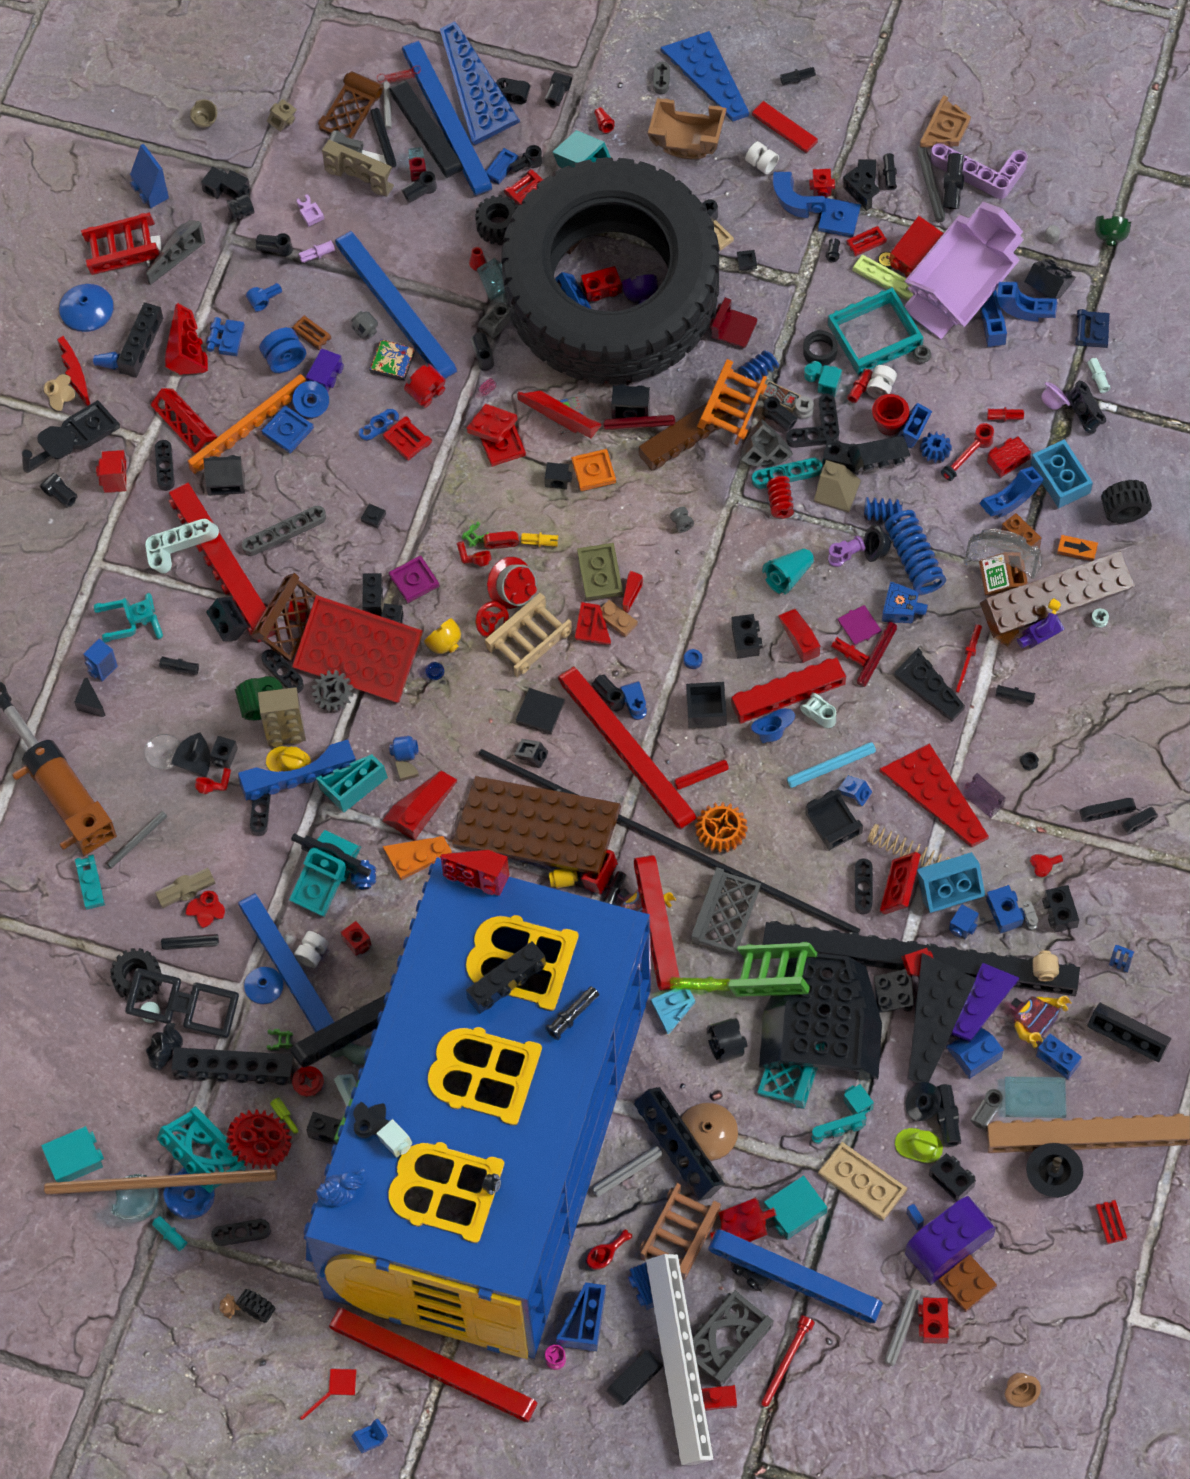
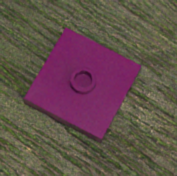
M421 555L388 572L389 577L407 604L440 587L438 580Z

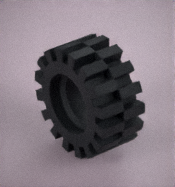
M244 1289L236 1302V1305L242 1311L263 1323L268 1322L276 1309L265 1297L263 1298L260 1294H256V1292L250 1289Z

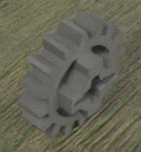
M328 670L326 676L321 673L322 679H315L318 684L312 686L316 690V692L312 693V696L318 697L315 703L320 704L321 709L327 706L328 712H331L332 708L338 712V707L340 706L345 709L344 703H351L348 697L354 696L350 692L354 687L348 685L351 680L349 678L345 679L346 675L344 673L339 676L337 670H335L334 674ZM343 684H344V687H345V693H344V694L342 693ZM321 689L324 690L323 698L321 696ZM330 689H333V690L335 689V690H336L335 693H333V692L330 693L329 691H330Z

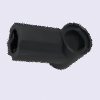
M558 72L553 73L550 88L545 97V102L549 106L556 107L560 105L565 92H568L570 89L572 76Z
M431 171L421 173L419 179L401 189L405 199L411 203L424 194L434 193L437 189L435 175Z
M281 233L277 236L259 234L256 238V250L278 252L283 257L289 256L293 252V245L288 234Z
M481 332L475 333L471 337V342L477 357L478 366L481 370H490L494 366V358L486 334Z
M771 396L765 399L762 411L763 416L766 419L773 420L786 431L792 429L798 418L780 405L778 398Z
M52 473L40 484V488L49 497L53 496L66 508L71 507L78 498L77 494L67 487L56 473Z
M605 674L596 677L592 682V687L608 703V707L612 711L622 710L625 706L623 691L617 688Z

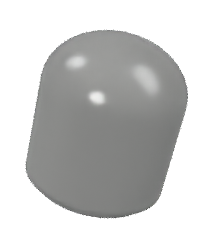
M1055 225L1047 227L1044 236L1046 242L1056 243L1059 240L1060 229Z

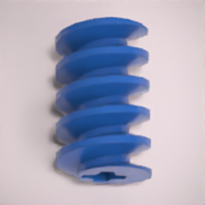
M763 350L761 354L750 359L744 366H740L738 374L756 382L755 378L762 380L761 374L768 376L767 370L772 373L774 371L772 366L778 369L779 363L773 354Z
M866 497L864 517L867 515L868 521H871L874 516L878 522L880 516H882L883 522H886L887 517L890 518L892 515L902 511L903 502L900 505L899 500L896 499L894 504H892L889 498L885 504L884 499L881 498L880 502L877 503V499L874 497L870 503L869 498Z

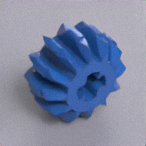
M936 431L935 435H932L929 432L927 437H923L920 444L922 457H927V461L933 459L934 463L937 460L943 462L945 458L950 456V451L952 450L950 438H945L944 433L938 435Z

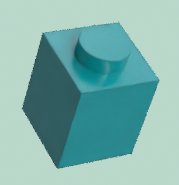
M861 1084L856 1087L853 1085L845 1090L843 1101L853 1115L861 1112L867 1114L873 1110L874 1102Z

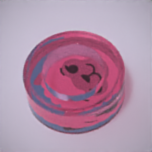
M489 378L480 385L478 390L482 395H488L496 388L497 383L492 378Z

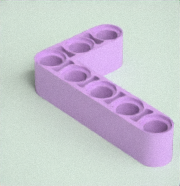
M935 144L931 151V163L947 172L948 154L959 152L944 144ZM1023 150L1014 151L999 173L964 155V181L995 198L1003 199L1010 193L1026 170L1028 155Z

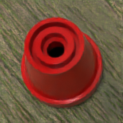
M885 394L876 399L872 407V416L877 423L878 430L888 436L895 435L900 431L902 425L906 423L909 417V405L904 398L895 394Z

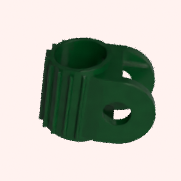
M270 676L251 678L236 686L235 693L242 718L252 721L262 719L258 692L283 689L278 679Z

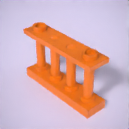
M727 359L697 427L704 430L706 424H714L736 434L737 437L734 444L737 445L740 439H745L748 432L745 429L759 395H763L767 388V384H764L767 377L763 376L760 383L733 372L734 370L731 369L733 361ZM731 378L757 390L754 398L727 387L725 380H730ZM725 393L749 404L748 412L745 413L721 402V399H718L719 394L723 395ZM718 408L744 420L741 428L714 417L712 410H717Z

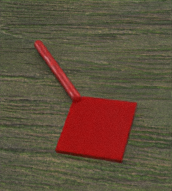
M330 1369L329 1392L309 1408L300 1419H305L330 1395L355 1396L357 1369Z

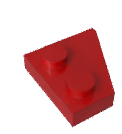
M581 602L575 640L611 646V639L600 605Z

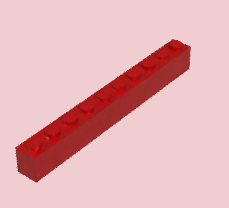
M189 482L169 492L170 500L168 502L172 510L176 509L179 513L177 517L181 524H188L200 519H207L213 523ZM219 532L215 539L195 545L199 553L203 552V559L208 567H212V574L215 580H220L222 583L220 586L225 595L228 594L233 599L249 627L247 631L251 636L266 607ZM275 631L269 632L267 638L275 635Z

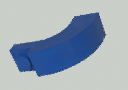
M774 172L773 185L778 202L784 210L801 218H808L809 212H827L825 196L798 195L793 191L794 179L792 172Z
M999 282L997 300L1000 307L1008 314L1019 319L1036 322L1039 321V318H1056L1057 299L1028 297L1020 292L1017 282Z
M1032 466L1022 469L1004 490L983 498L979 504L991 517L995 515L999 518L1003 517L1022 505L1038 489L1044 479Z

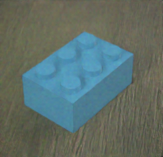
M1065 439L1032 454L1031 466L1044 479L1042 484L1058 509L1091 493L1093 482Z
M972 852L917 869L922 901L930 913L985 896L980 863Z

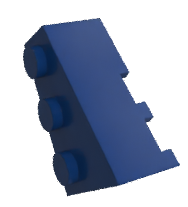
M585 1282L574 1303L573 1309L556 1338V1345L589 1351L598 1350L606 1285Z

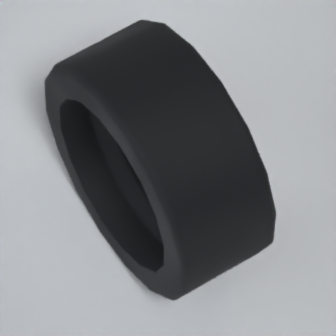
M817 330L806 336L803 342V355L808 363L811 364L812 361H817L822 366L830 365L837 356L838 342L831 333ZM818 341L825 342L831 346V351L823 356L815 355L810 351V345Z

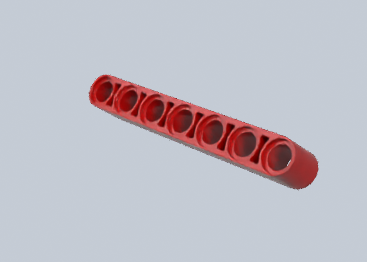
M654 855L634 858V870L643 913L650 914V951L657 986L660 991L680 987V976L656 857Z

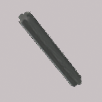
M918 146L917 153L935 220L943 222L945 221V213L927 147Z

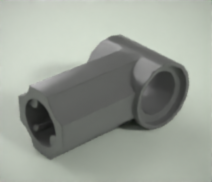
M333 131L329 137V140L359 153L363 151V141L348 138L342 132Z
M991 1089L986 1093L984 1100L970 1120L976 1127L986 1130L987 1125L990 1124L997 1111L1002 1107V1093L997 1089ZM996 1097L999 1102L992 1104L988 1099Z

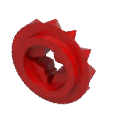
M313 1066L299 1068L292 1078L293 1089L298 1095L305 1097L315 1096L316 1093L322 1090L324 1084L323 1074ZM305 1075L309 1080L313 1079L311 1088L307 1084L303 1085L305 1083Z

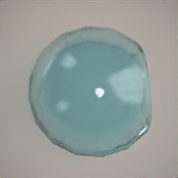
M134 1174L124 1178L147 1177V1175ZM159 1189L115 1190L117 1199L116 1204H112L111 1212L123 1222L135 1223L144 1221L153 1215L159 1204Z

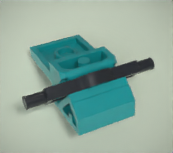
M324 830L317 840L308 835L303 838L296 833L291 837V841L300 844L301 849L308 852L303 863L305 866L289 900L325 917L341 881L346 882L349 873L356 875L359 872L367 877L371 874V869L362 866L361 861L356 859L361 846L332 832Z

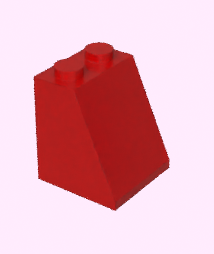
M918 216L891 251L889 259L891 266L904 273L908 278L944 233Z

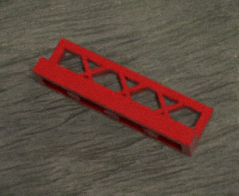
M161 388L151 406L194 453H198L206 442H212L218 437L173 388ZM161 399L165 401V409H161L158 406ZM170 411L176 413V421L171 420ZM182 423L187 425L188 433L184 434L182 431ZM193 435L200 439L197 445L193 443Z

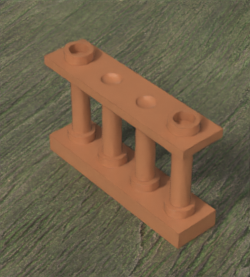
M677 1183L675 1188H671L668 1192L667 1199L669 1200L647 1241L644 1240L639 1251L641 1252V1259L644 1261L648 1254L655 1257L668 1254L653 1246L657 1236L685 1248L687 1253L684 1259H679L681 1276L685 1280L721 1211V1203L713 1201L711 1206H705L680 1194L681 1184ZM676 1201L703 1213L705 1217L703 1222L697 1224L672 1212L671 1209ZM668 1218L693 1230L694 1234H696L694 1240L687 1241L662 1229L666 1219Z

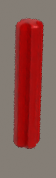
M721 760L676 778L674 784L680 790L727 771L729 765L726 760Z

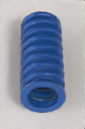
M904 510L886 520L884 527L889 533L891 541H893V546L901 558L902 565L905 566V571L909 575V580L913 583L914 590L919 595L929 594L941 588L946 582V577L943 575L942 568L937 567L939 562L934 558L935 553L930 550V543L926 542L927 536L922 534L923 528L918 525L919 520L916 518V513L913 510ZM903 516H910L909 518H906L897 523V520ZM934 581L933 585L922 587L923 584Z

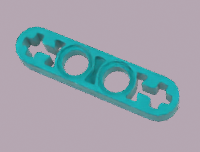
M810 458L760 469L753 473L752 484L758 489L767 488L769 481L767 475L770 474L771 480L774 478L773 474L775 472H781L783 476L789 477L790 482L816 477L822 472V462L817 458ZM811 465H814L817 469L814 470ZM799 468L801 473L794 475L791 473V470ZM757 477H761L763 481L760 482L759 480H757Z

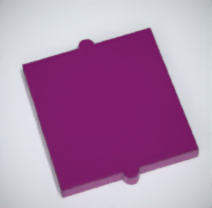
M865 605L853 611L850 610L849 613L838 618V622L854 646L865 640L869 641L871 637L881 632L880 627Z

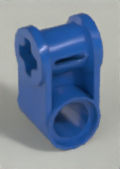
M637 681L621 686L620 688L624 693V700L631 717L636 720L643 719L647 714V709L640 682Z

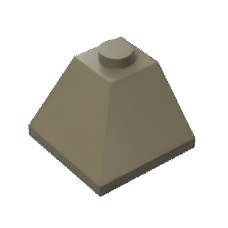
M826 460L820 475L814 502L850 512L861 480L844 465Z

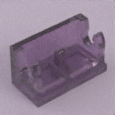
M976 773L972 778V782L970 784L966 783L962 794L991 819L1004 807L1006 797Z

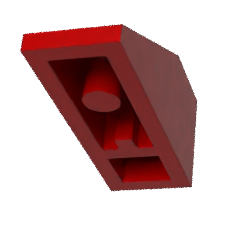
M792 609L778 615L802 663L819 657L821 646L812 629L798 611Z

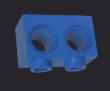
M1052 1034L1046 1037L1038 1047L1036 1057L1066 1079L1073 1075L1082 1060V1056Z

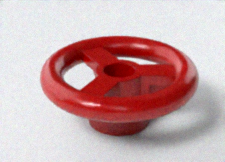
M497 601L487 602L481 606L476 614L475 624L478 632L483 637L488 638L495 632V625L502 617L503 624L509 620V613L506 607ZM490 607H497L501 611L498 613H493L487 609ZM481 623L488 626V632L482 628Z

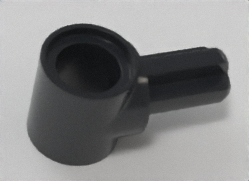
M537 145L527 147L526 152L522 154L521 158L510 163L511 170L517 172L527 166L529 168L540 167L542 164L541 148Z

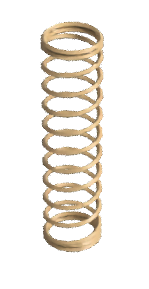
M875 824L873 826L868 836V843H872V845H874L879 841V848H882L886 844V851H889L893 847L894 855L897 854L900 850V857L910 853L912 844L914 842L913 840L911 841L906 852L902 855V850L906 841V837L904 838L898 850L894 853L899 834L897 835L891 847L887 850L892 831L888 835L883 845L880 846L881 839L885 831V827L883 828L878 839L873 843V840L879 829V824ZM921 844L918 845L915 852L918 853ZM928 847L925 848L923 854L920 857V860L922 859L921 867H925L927 864L929 866L931 864L935 850H933L929 859L923 865V860ZM942 853L939 855L935 863H938L940 861Z

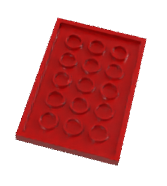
M316 595L292 667L321 676V673L326 676L328 670L334 674L335 670H337L339 676L344 673L346 675L345 679L349 678L351 680L348 685L399 703L423 630Z

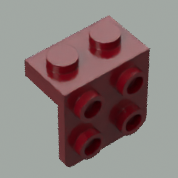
M725 297L723 302L718 304L716 318H712L709 328L712 329L711 338L740 348H746L756 327L757 318L731 309L732 299Z

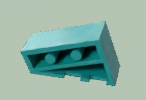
M371 754L350 763V766L341 770L335 769L333 773L327 776L316 777L320 790L344 813L385 781L388 776L384 765Z

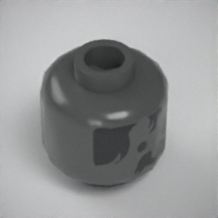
M360 311L352 318L351 327L360 338H366L367 336L371 338L377 333L378 322L369 312Z

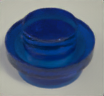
M431 662L426 667V676L430 680L441 679L444 676L443 665L438 662Z

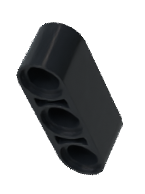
M647 1350L608 1387L607 1392L623 1406L662 1369L664 1364L650 1350Z

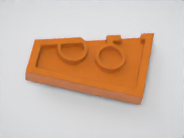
M443 836L383 846V850L400 880L429 867L431 863L434 864L437 857L441 858V854L452 853Z

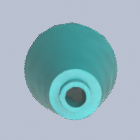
M802 548L767 561L762 568V572L766 573L767 576L765 579L766 583L776 593L780 594L782 592L784 593L783 595H786L814 563L813 553Z

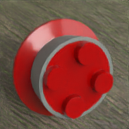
M505 557L499 560L489 573L487 580L489 597L492 601L503 604L506 609L525 605L533 598L537 591L536 575L522 559Z

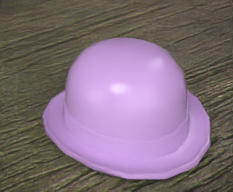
M1050 382L1044 383L1047 387L1043 391L1041 398L1047 407L1057 410L1065 404L1070 406L1066 395L1056 385Z

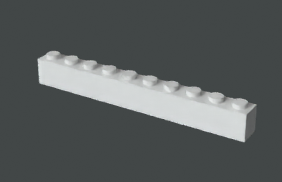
M663 1254L646 1260L647 1272L653 1297L654 1313L660 1338L681 1465H697L713 1460L679 1259L678 1255Z

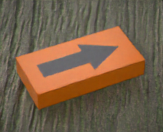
M1061 535L1057 554L1094 561L1098 543Z

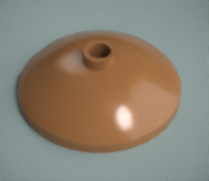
M701 1103L688 1109L681 1117L710 1161L725 1157L734 1148L738 1138V1126L734 1116L723 1106L715 1103ZM710 1125L712 1128L707 1130L704 1127Z

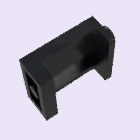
M839 789L827 792L824 797L818 800H811L806 806V816L829 851L862 834L863 825L861 821H856L843 801Z

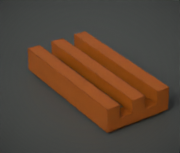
M305 315L292 327L299 336L318 350L322 348V345L326 344L327 340L331 339V335ZM303 322L306 323V324H307L308 326H310L312 329H314V330L317 331L319 334H321V335L323 336V338H321L319 335H317L316 333H314L313 330H311L310 328L306 327V326H305L304 324H302V323H303Z

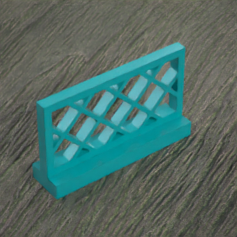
M822 1043L817 1044L816 1049L823 1052L826 1045ZM780 1064L783 1071L774 1076L771 1073V1069L765 1068L757 1092L758 1095L796 1104L797 1107L805 1109L818 1067L803 1066L801 1068L799 1065H792L785 1069L784 1065ZM799 1068L800 1076L792 1080L788 1073ZM786 1074L790 1082L779 1087L776 1079ZM774 1081L777 1089L771 1092L764 1091L765 1085ZM793 1086L795 1090L793 1098L784 1096L782 1090Z

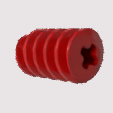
M787 476L772 478L767 483L771 515L775 518H789L795 512L793 510L794 505L791 503L793 498L791 497L790 479Z

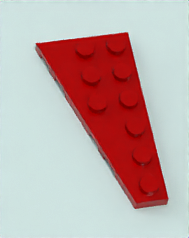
M930 743L880 768L879 772L890 778L897 787H901L908 793L909 797L930 814L935 815L943 825L946 824L954 831V834L971 848L988 840L989 835Z

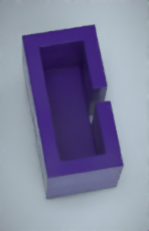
M321 348L306 376V381L318 382L329 392L330 388H333L336 383L338 373L340 374L344 367L341 355Z

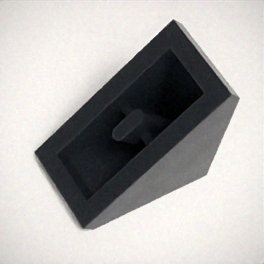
M84 678L74 701L76 709L99 717L106 716L89 679Z

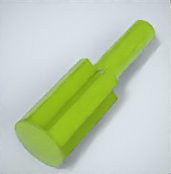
M280 1097L275 1098L270 1103L271 1107L280 1117V1120L284 1119L292 1132L297 1134L299 1130L289 1117L291 1115L290 1111Z

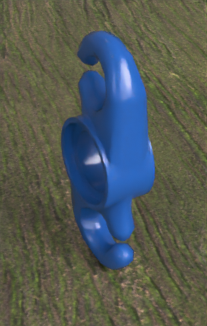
M387 409L379 415L372 417L370 423L364 426V429L370 430L371 433L364 435L363 429L360 428L359 436L363 440H371L377 435L384 433L387 427L394 423L387 416L394 414V420L397 421L399 413L394 409ZM381 421L384 425L381 428H376L374 423Z

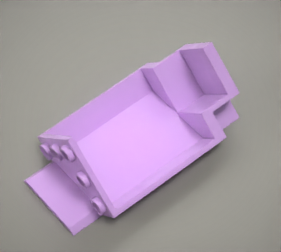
M982 202L970 218L959 215L904 281L909 286L908 290L913 293V296L904 305L913 319L941 340L953 325L957 326L959 324L965 327L996 290L999 282H1002L1020 261L1013 252L1024 240L1020 236L1023 231L1002 208Z

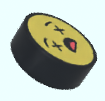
M883 252L878 256V263L888 269H892L891 261H889L891 252Z

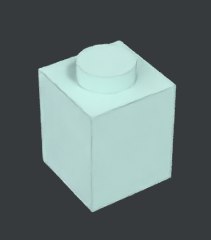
M393 1119L377 1132L380 1141L396 1158L399 1155L405 1154L413 1144L407 1133Z

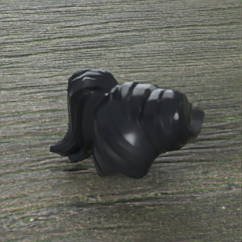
M168 1023L164 1026L163 1033L156 1032L152 1036L151 1045L146 1048L148 1063L151 1068L162 1070L172 1058L174 1047H182L183 1038L174 1028L175 1023Z

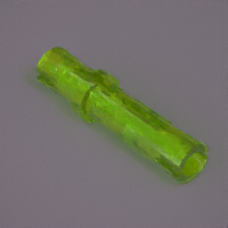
M712 976L707 978L671 977L670 984L673 985L670 988L672 990H706L707 992H712L713 990L729 991L730 988L727 983L730 982V979H713Z

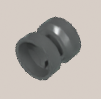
M686 507L676 508L670 514L671 520L676 523V529L680 533L688 531L695 524L693 519L688 516Z

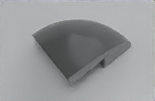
M760 419L743 445L741 460L757 467L769 464L775 466L786 461L793 453L781 436L765 421Z

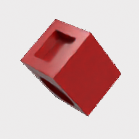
M357 921L340 932L342 940L355 956L367 952L372 945L369 935ZM357 937L362 938L360 942H353V939Z

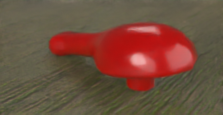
M624 1229L621 1235L612 1243L601 1244L592 1248L586 1258L588 1267L593 1270H600L608 1266L612 1262L616 1249L624 1242L632 1239V1234L627 1229Z

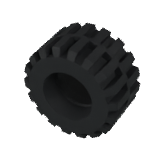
M493 195L490 199L485 198L484 203H479L475 214L476 229L479 232V236L484 238V241H490V244L498 243V245H502L507 226L511 223L510 219L518 205H515V201H510V198L507 196L502 198V195H498V197ZM495 217H503L506 219L501 223H494L490 221Z
M1120 481L1107 487L1102 492L1103 494H1101L1106 518L1112 523L1121 524L1143 518L1152 509L1147 485L1143 481Z
M131 948V952L123 951V955H118L116 957L117 962L113 961V968H110V977L114 988L121 998L125 997L126 1001L128 1000L132 982L126 980V976L130 971L141 968L161 973L156 957L152 956L149 951L144 953V950L141 948L138 951L135 948ZM143 978L140 981L135 1003H138L139 999L142 1002L146 1001L148 996L151 999L153 992L157 993L159 991L158 986H161L162 982Z

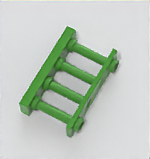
M810 943L748 944L746 946H738L737 950L745 959L741 977L739 979H731L729 982V988L736 997L808 994L810 987L802 977L806 957L817 956V952ZM780 958L776 977L766 978L770 959ZM788 958H798L793 977H784ZM762 959L759 976L756 979H748L752 960Z

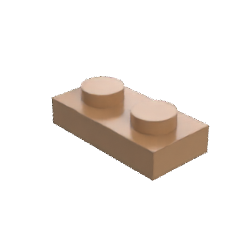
M610 600L601 607L605 622L624 637L638 625L637 620Z

